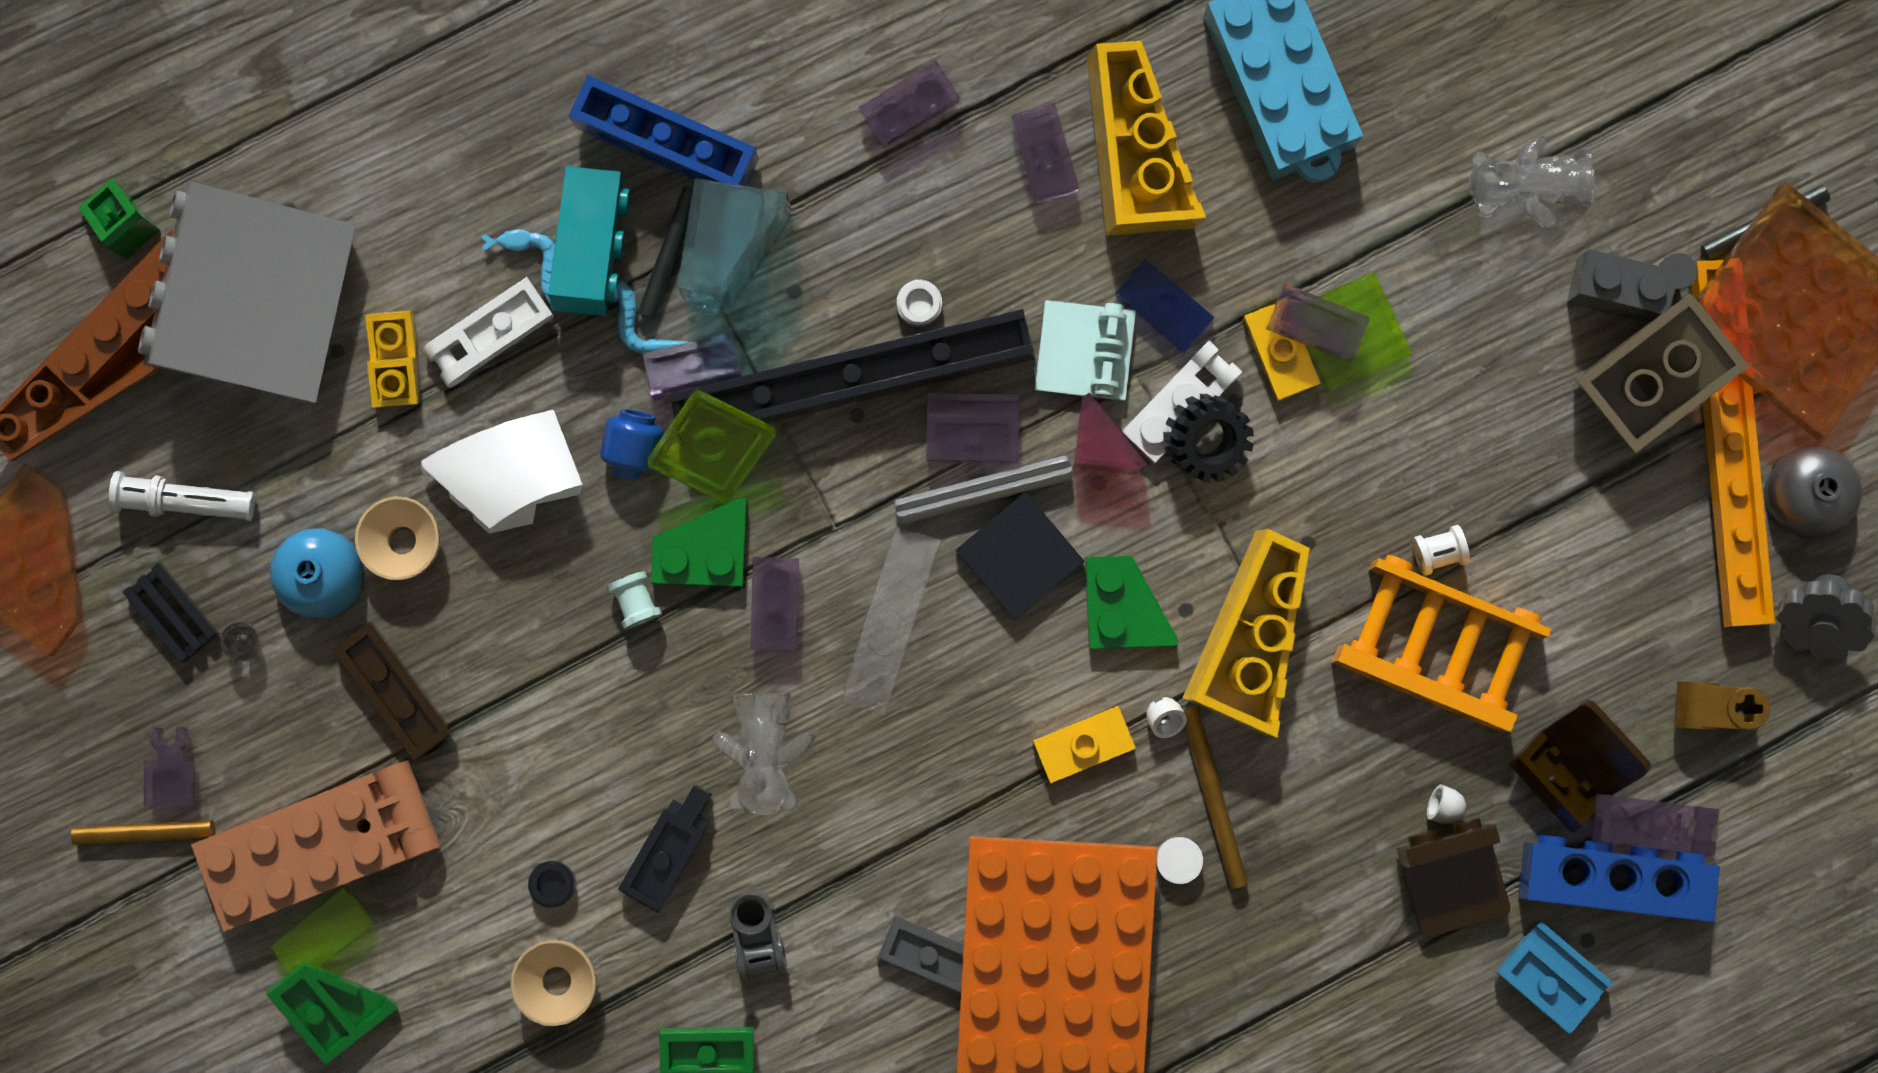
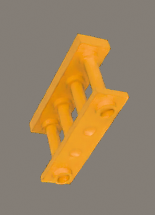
M1387 555L1385 560L1378 558L1372 561L1369 570L1384 577L1358 641L1353 640L1351 646L1346 644L1338 646L1331 663L1498 732H1511L1518 715L1506 710L1508 702L1504 700L1530 636L1538 640L1548 638L1552 629L1540 624L1542 617L1531 611L1516 607L1514 613L1414 573L1411 571L1413 564L1399 557ZM1400 584H1404L1426 593L1402 657L1396 658L1393 664L1378 658L1379 650L1375 647ZM1445 601L1469 611L1446 672L1444 676L1439 675L1436 682L1420 675L1422 667L1419 666V662L1442 604ZM1486 619L1511 628L1512 631L1487 694L1482 693L1480 699L1463 693L1465 685L1461 682Z

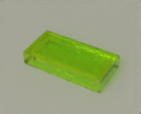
M345 887L270 948L289 972L304 961L321 968L375 923L348 888Z

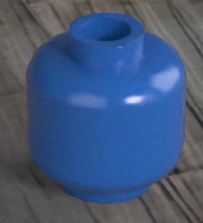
M620 409L619 415L607 419L600 457L605 463L613 466V475L627 479H639L640 472H649L657 468L664 431L660 425L655 423L656 416L638 410Z

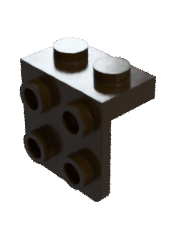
M1592 700L1583 701L1541 729L1508 763L1571 833L1583 827L1605 800L1644 777L1651 769L1649 760Z
M1480 817L1453 824V833L1438 837L1435 830L1418 833L1407 837L1410 845L1396 848L1419 930L1423 935L1429 937L1500 918L1510 912L1509 899L1493 847L1494 844L1501 843L1496 824H1481Z

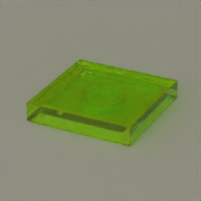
M1375 272L1291 308L1303 341L1327 392H1331L1413 354Z
M695 389L648 456V467L727 504L775 438V429L773 426Z

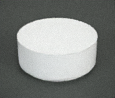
M914 280L902 287L897 296L899 316L905 323L913 327L931 325L938 319L942 310V297L939 290L932 283L925 280Z
M1174 837L1166 840L1159 847L1156 866L1161 876L1166 880L1176 884H1184L1194 880L1201 872L1203 855L1198 845L1192 840Z

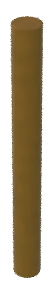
M1196 706L1185 709L1183 711L1187 717L1185 725L1186 734L1230 888L1232 890L1247 886L1249 883L1199 708Z

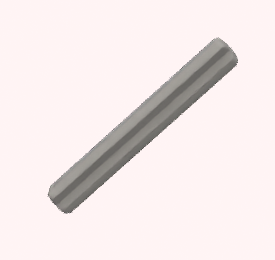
M1060 456L900 498L894 502L898 521L901 524H906L1024 493L1025 491L1028 492L1066 482L1072 479L1073 472L1068 457Z

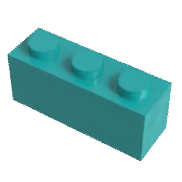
M566 166L548 293L552 311L607 316L609 301H617L619 274L612 273L614 258L622 259L625 232L618 231L620 216H628L630 205V189L623 188L621 172Z

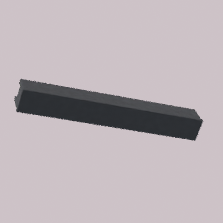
M1019 309L670 393L669 396L680 442L685 444L1034 360L1035 355L1024 310Z

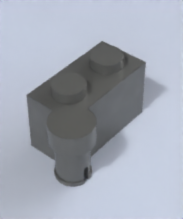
M1588 249L1576 260L1567 303L1650 323L1671 308L1674 292L1685 290L1695 281L1697 266L1695 261L1684 253L1669 255L1657 266Z

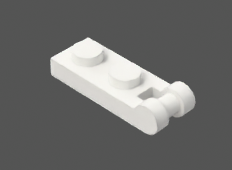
M526 277L431 340L422 350L430 362L435 361L442 370L440 377L447 388H450L465 380L470 373L553 319L554 316ZM461 343L468 354L457 361L451 353V349Z
M1208 341L1121 432L1153 465L1166 453L1165 447L1170 446L1169 443L1163 440V432H1171L1172 430L1171 427L1166 425L1168 417L1176 420L1179 416L1173 409L1178 404L1186 408L1188 405L1185 399L1191 396L1200 400V394H1209L1212 397L1214 395L1220 396L1242 373L1233 362L1228 365L1217 354L1219 349L1211 341ZM1203 367L1217 378L1209 387L1195 376Z

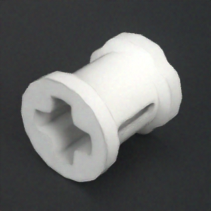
M1459 525L1451 526L1449 532L1424 539L1421 535L1412 538L1415 558L1424 577L1431 575L1433 569L1457 562L1461 566L1470 564L1467 541Z

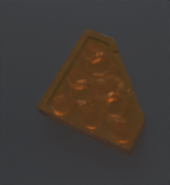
M24 463L0 494V620L46 655L54 657L82 621L67 496L63 489L32 466Z

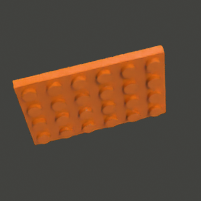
M970 836L956 1073H1144L1157 847Z

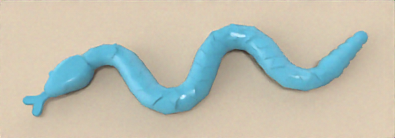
M518 229L506 231L505 234L497 239H491L486 234H483L482 239L487 242L482 247L484 251H487L492 245H499L500 247L520 252L526 251L530 247H537L542 251L541 290L548 303H550L548 293L555 243L548 236ZM619 280L617 297L619 301L618 331L620 339L627 348L637 353L648 355L686 350L688 348L687 341L661 339L644 341L638 338L635 333L637 315L635 293L623 280Z

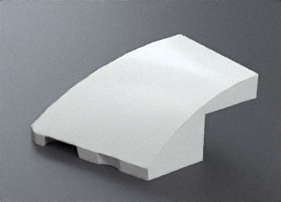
M554 410L509 421L471 435L422 460L420 465L422 473L426 477L431 475L447 489L450 499L460 508L468 510L472 514L473 520L489 534L533 524L536 504L580 495L582 490L581 479Z

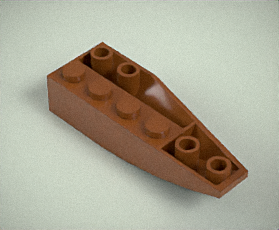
M170 230L167 233V236L172 237L174 231ZM164 238L1 404L0 451L10 461L17 460L161 369V367L143 366L145 355L138 353V348L144 326L152 327L156 309L149 308V299L154 282H162L166 264L159 263V256Z

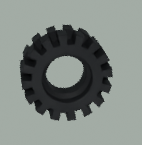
M1200 394V400L1193 396L1185 399L1188 405L1186 408L1178 404L1173 409L1179 415L1177 419L1174 420L1168 417L1166 425L1172 428L1171 432H1163V440L1170 444V446L1165 447V451L1168 456L1173 458L1171 462L1195 479L1198 478L1203 482L1210 483L1211 478L1217 482L1224 481L1225 472L1233 477L1238 473L1234 465L1239 462L1245 466L1249 460L1242 455L1243 451L1252 452L1254 444L1247 440V437L1254 436L1253 428L1246 424L1250 422V419L1241 412L1239 407L1216 395L1212 397L1209 394ZM1218 422L1223 430V437L1219 446L1212 453L1199 454L1194 446L1196 433L1205 423Z

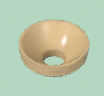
M394 496L374 503L364 512L356 528L355 545L361 562L368 570L388 580L401 581L422 574L434 562L440 548V530L434 515L427 507L407 497ZM399 528H410L416 537L415 547L407 554L395 553L390 545L391 535Z
M563 940L542 941L529 947L519 957L511 974L512 997L517 1007L527 1018L545 1026L564 1025L579 1018L592 1003L596 992L597 978L590 958L582 949ZM552 967L564 968L571 977L570 988L564 994H552L545 987V974Z

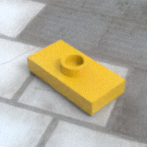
M1287 299L1244 315V323L1276 402L1321 384Z
M1119 706L1033 740L1050 784L1136 749Z

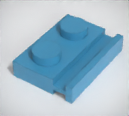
M1537 920L1532 930L1526 937L1524 936L1496 969L1495 973L1565 1033L1571 1034L1599 1001L1602 993L1613 982L1547 925Z

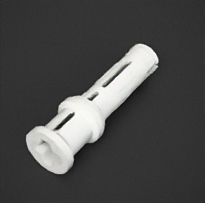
M115 471L110 482L108 502L110 511L117 513L123 508L148 511L149 515L154 517L164 515L166 511L252 521L256 497L255 493L251 491L240 492L169 484L168 479H164L163 476L155 475L151 480L126 477L124 472Z

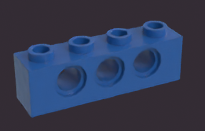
M588 74L569 114V118L576 129L741 200L759 161L756 147Z
M1538 835L1537 844H1523L1518 898L1715 922L1720 866L1705 864L1706 855L1677 852L1676 861L1658 859L1659 849L1631 846L1630 855L1612 853L1613 844L1586 840H1584L1583 850L1567 848V838ZM1574 858L1582 867V876L1577 883L1570 885L1564 880L1562 870L1565 863ZM1621 864L1628 873V881L1622 889L1615 890L1610 884L1609 874L1613 867ZM1667 870L1674 878V887L1669 894L1662 896L1656 888V878L1662 871Z

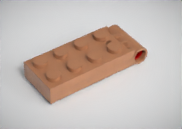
M408 760L384 768L376 773H370L191 844L221 928L223 932H226L441 848ZM365 820L369 821L371 826L368 832L363 828Z

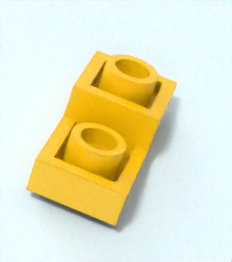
M414 311L365 315L370 355L367 368L372 408L418 404L419 374Z

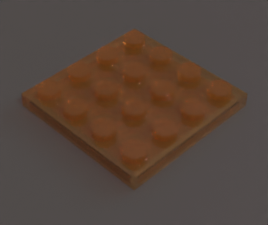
M1785 182L1779 185L1696 300L1750 366L1738 376L1816 440H1820L1828 436L1878 365V257L1789 183Z

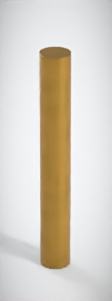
M213 820L73 827L71 830V841L75 846L205 839L214 836L215 826Z

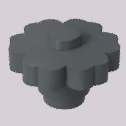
M1832 574L1821 575L1814 581L1808 582L1805 585L1804 591L1791 589L1786 592L1785 598L1779 603L1777 620L1781 623L1780 636L1794 650L1804 651L1810 649L1812 655L1819 659H1843L1847 656L1848 650L1864 651L1868 643L1873 640L1876 621L1872 618L1874 605L1865 598L1861 591L1850 589L1849 583L1844 578Z

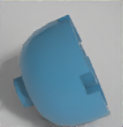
M326 528L304 529L288 536L274 553L270 564V583L277 599L294 614L308 619H331L347 612L359 599L362 592L361 586L363 584V574H365V565L361 562L356 546L342 534ZM312 564L315 566V571L312 570ZM308 575H313L311 578L307 579Z

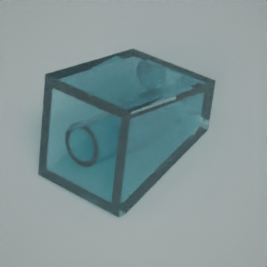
M701 179L694 180L677 287L684 302L692 305L691 311L706 315H718L719 309L731 311L791 220L792 210L787 192Z

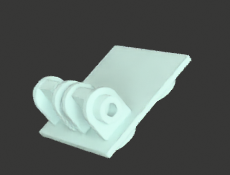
M1045 300L1035 390L1126 401L1136 311L1123 309V305L1106 303L1105 307Z

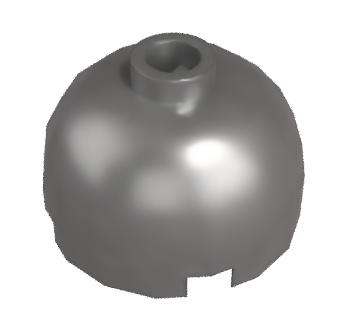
M1819 446L1799 448L1779 458L1773 465L1774 468L1771 470L1768 480L1765 481L1763 489L1765 506L1774 523L1783 530L1787 529L1792 534L1799 535L1798 537L1805 539L1829 536L1845 527L1859 510L1863 494L1860 476L1852 462L1838 451Z

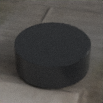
M543 862L536 866L529 876V893L533 900L541 906L549 908L561 906L567 903L575 893V874L563 862Z

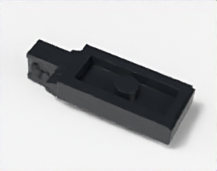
M694 785L683 805L673 800L668 809L663 810L619 886L618 890L656 913L661 911L706 832L704 830L710 820L701 816V813L712 796L710 792L698 785Z

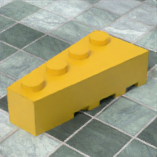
M1142 41L1096 44L1087 57L1106 236L1195 229L1206 219V215L1201 202L1198 203L1194 193L1190 171L1187 163H1183L1175 141L1177 137L1171 120L1168 121L1160 100L1162 95Z
M1269 529L1255 531L1182 699L1264 736L1278 738L1280 726L1278 719L1282 698L1285 697L1287 679L1285 678L1290 651L1293 650L1295 633L1293 632L1297 608H1300L1310 551L1309 547Z

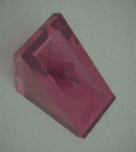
M1090 393L1086 394L1081 399L1079 406L1073 468L1132 475L1139 474L1144 470L1147 463Z

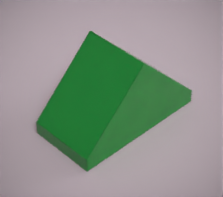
M113 178L78 207L100 241L107 248L126 260L160 231L156 224Z

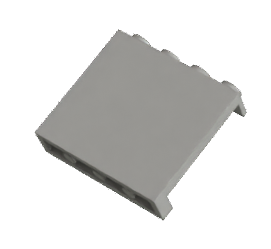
M190 181L184 186L183 192L176 190L172 199L169 217L176 219L173 236L166 235L164 237L160 251L159 263L166 264L162 282H154L150 294L149 308L156 310L152 327L144 326L139 342L138 353L145 355L143 366L161 367L290 398L289 401L305 405L316 403L356 225Z

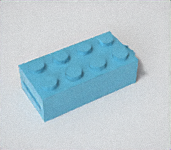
M1213 0L1208 2L1203 16L1204 22L1271 180L1275 181L1294 172H1298L1300 177L1313 183L1326 181L1332 177L1340 166L1341 154L1356 148L1363 134L1306 0ZM1324 160L1328 161L1322 166L1312 167V165L1322 162Z

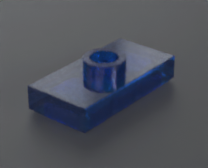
M1146 258L1115 293L1116 297L1130 309L1136 311L1137 315L1183 354L1215 318Z

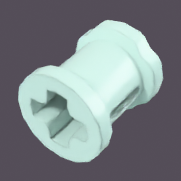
M645 571L626 576L607 586L609 593L615 594L623 613L624 620L621 623L624 629L636 627L662 615L661 609L654 607L645 585V581L648 578Z

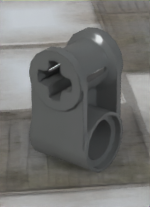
M749 889L742 892L734 900L730 908V921L735 941V958L741 983L749 982L751 976L776 971L780 975L788 974L781 934L778 931L771 898L765 892L758 889ZM747 900L759 902L765 911L764 919L757 924L745 922L739 913L740 905ZM768 955L771 956V957H767V958H762V959H757V960H751V959L759 958V957H763V956H768Z

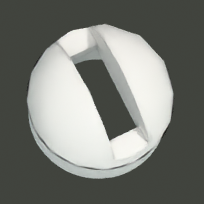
M1162 697V700L1150 703L1146 718L1155 736L1169 738L1178 734L1185 727L1187 717L1181 706L1174 699ZM1168 715L1169 718L1161 721L1164 716Z
M1441 784L1438 785L1430 797L1427 807V818L1445 825L1460 821L1466 813V802L1463 796L1455 789Z

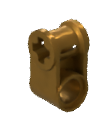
M1677 681L1675 728L1717 730V728L1756 729L1769 718V700L1758 689L1719 686L1718 683ZM1744 702L1752 705V713L1744 714L1743 716L1742 713L1736 712V703Z

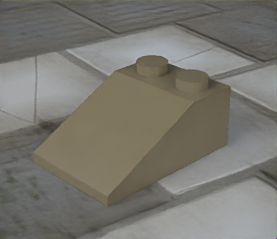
M1690 293L1574 379V381L1630 451L1637 453L1750 366Z

